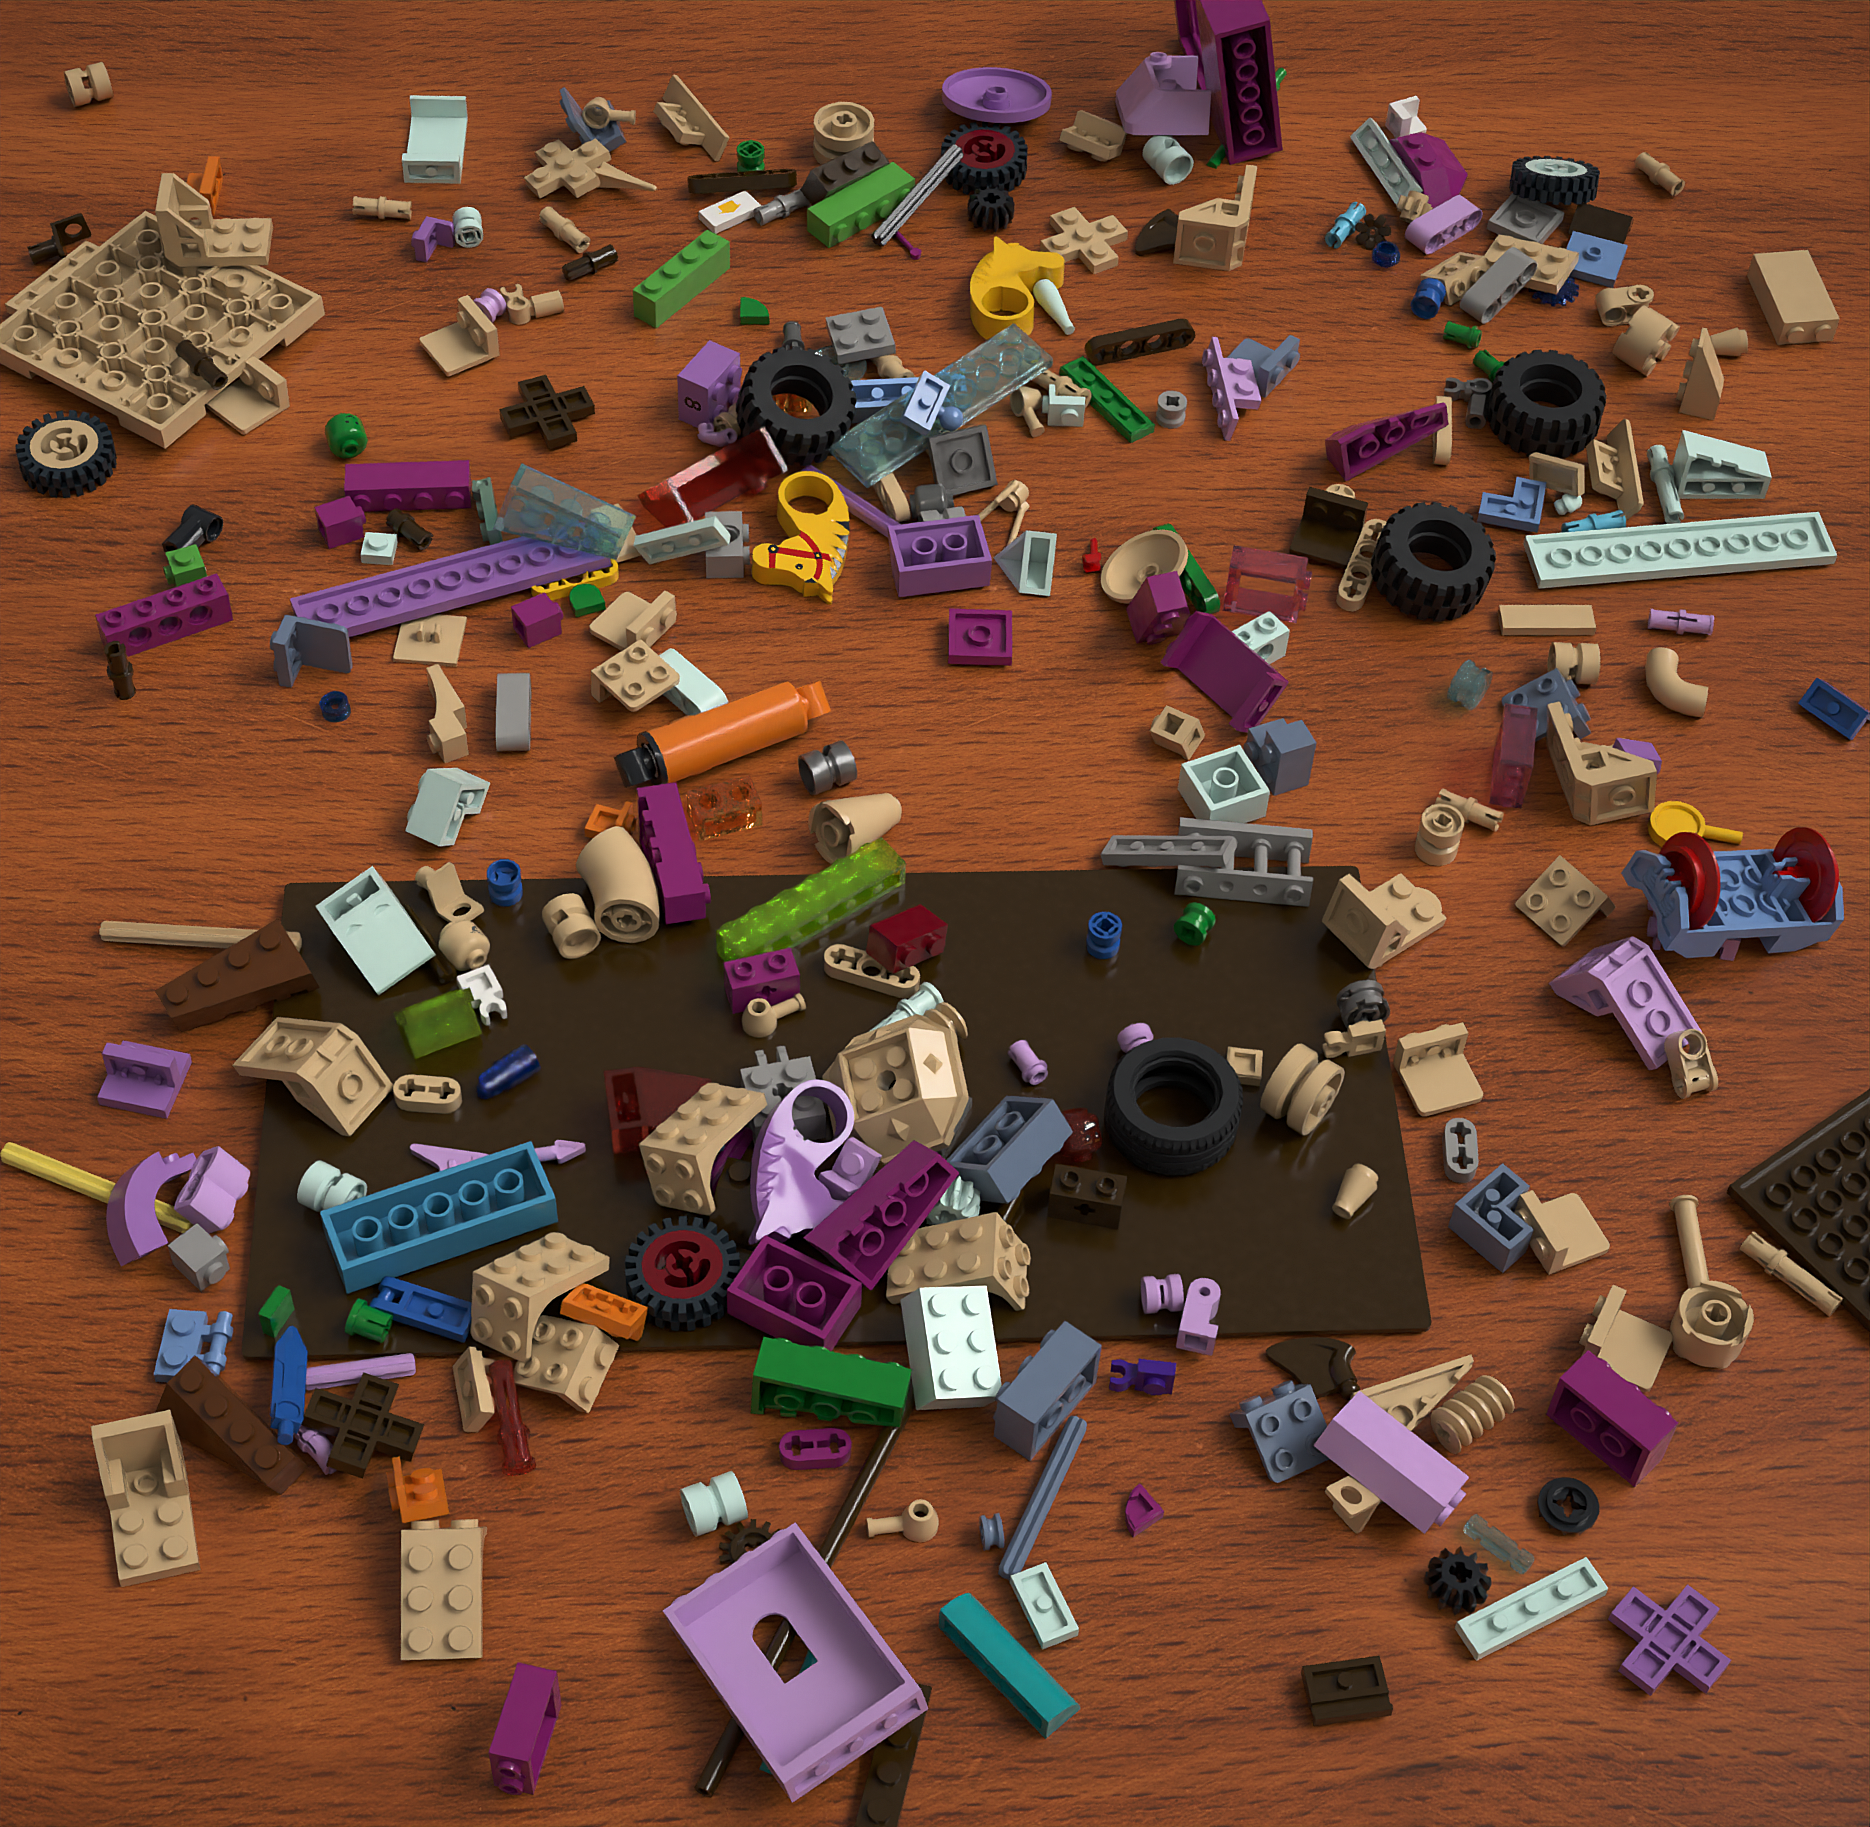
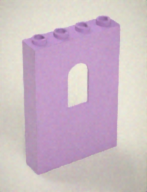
M796 1522L786 1529L777 1531L768 1541L753 1551L744 1553L735 1563L720 1573L711 1575L702 1585L687 1595L678 1597L669 1607L663 1610L672 1631L792 1803L928 1710L921 1688ZM769 1615H780L786 1618L818 1661L785 1684L753 1640L755 1625L762 1618Z

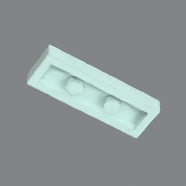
M713 516L635 536L633 546L649 564L729 545L731 535L717 517Z

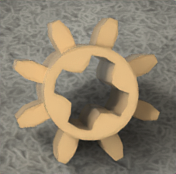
M1412 190L1409 191L1407 197L1400 195L1396 206L1397 211L1401 212L1399 218L1411 223L1416 218L1432 210L1431 204L1427 203L1429 197Z

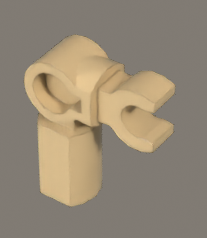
M516 284V291L512 293L506 292L504 287L500 289L507 305L509 320L513 324H525L530 321L531 316L539 318L564 312L563 299L559 290L531 296L530 300L524 298L520 284Z

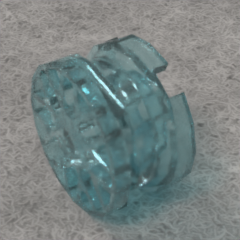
M1468 659L1460 666L1448 688L1447 698L1455 702H1462V706L1468 710L1474 709L1488 690L1493 672L1484 667L1482 669L1475 667V662Z

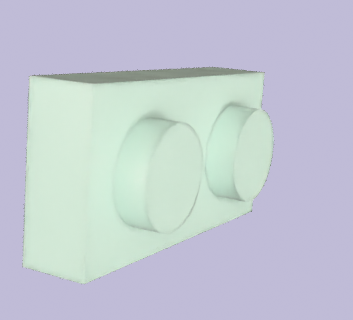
M1046 1562L1011 1575L1010 1584L1042 1650L1078 1636L1079 1628Z

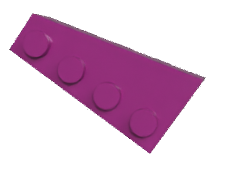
M676 782L637 788L639 842L655 877L659 905L665 923L671 924L706 918V904L711 903L710 889L708 883L703 884L701 862H697L695 844L691 840Z
M913 1140L808 1233L804 1239L845 1275L861 1282L862 1286L871 1291L958 1176L959 1172L939 1153Z

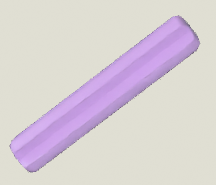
M412 1353L309 1367L306 1372V1390L359 1383L363 1372L382 1379L411 1376L416 1373L415 1357Z

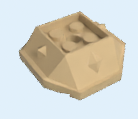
M918 1014L854 1037L845 1049L838 1053L833 1064L823 1075V1080L829 1081L841 1088L852 1104L854 1125L848 1138L854 1137L881 1154L880 1161L885 1164L890 1162L913 1140L935 1152L949 1147L955 1134L953 1131L961 1119L969 1100L956 1034L950 1029ZM894 1080H896L894 1086L890 1090H888L890 1084ZM828 1106L833 1134L835 1135L836 1121L832 1110Z

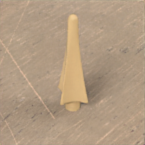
M604 161L600 168L592 170L598 175L601 183L596 188H627L651 192L657 190L655 185L635 178Z

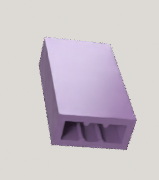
M1360 1391L1332 1419L1314 1444V1447L1424 1534L1433 1523L1441 1527L1466 1495L1461 1488L1469 1476Z

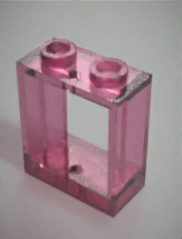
M1234 545L1223 611L1257 617L1270 611L1281 621L1297 623L1299 611H1305L1308 593L1302 592V590H1309L1312 571L1306 570L1308 558ZM1243 575L1295 584L1294 596L1241 588V577Z
M1505 703L1494 744L1489 804L1522 808L1533 769L1538 708Z

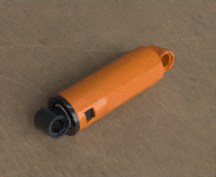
M820 680L799 688H795L790 682L786 681L693 716L687 715L659 728L655 727L641 732L637 735L638 748L614 756V760L625 788L650 780L653 785L674 783L803 734L807 731V720L826 714L831 709Z

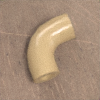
M1662 647L1650 650L1647 654L1645 665L1646 682L1655 699L1672 711L1702 718L1709 688L1685 682L1678 676L1679 657L1673 650Z

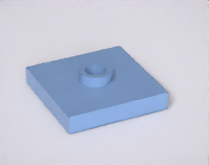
M1573 231L1566 249L1579 252L1578 263L1569 277L1613 288L1628 245Z

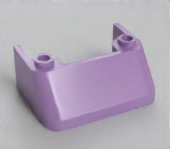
M1153 52L1142 61L1116 90L1115 103L1126 133L1132 135H1209L1211 90H1196L1198 56H1167L1163 52Z

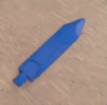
M294 1326L287 1328L274 1347L270 1428L278 1429L277 1441L282 1445H288L293 1442V1434L298 1433L304 1420L308 1351L297 1328Z

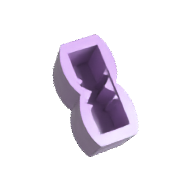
M219 1146L203 1151L191 1169L189 1180L177 1197L174 1210L192 1224H199L208 1234L224 1230L234 1218L233 1210L236 1201L242 1198L249 1185L247 1182L250 1170Z

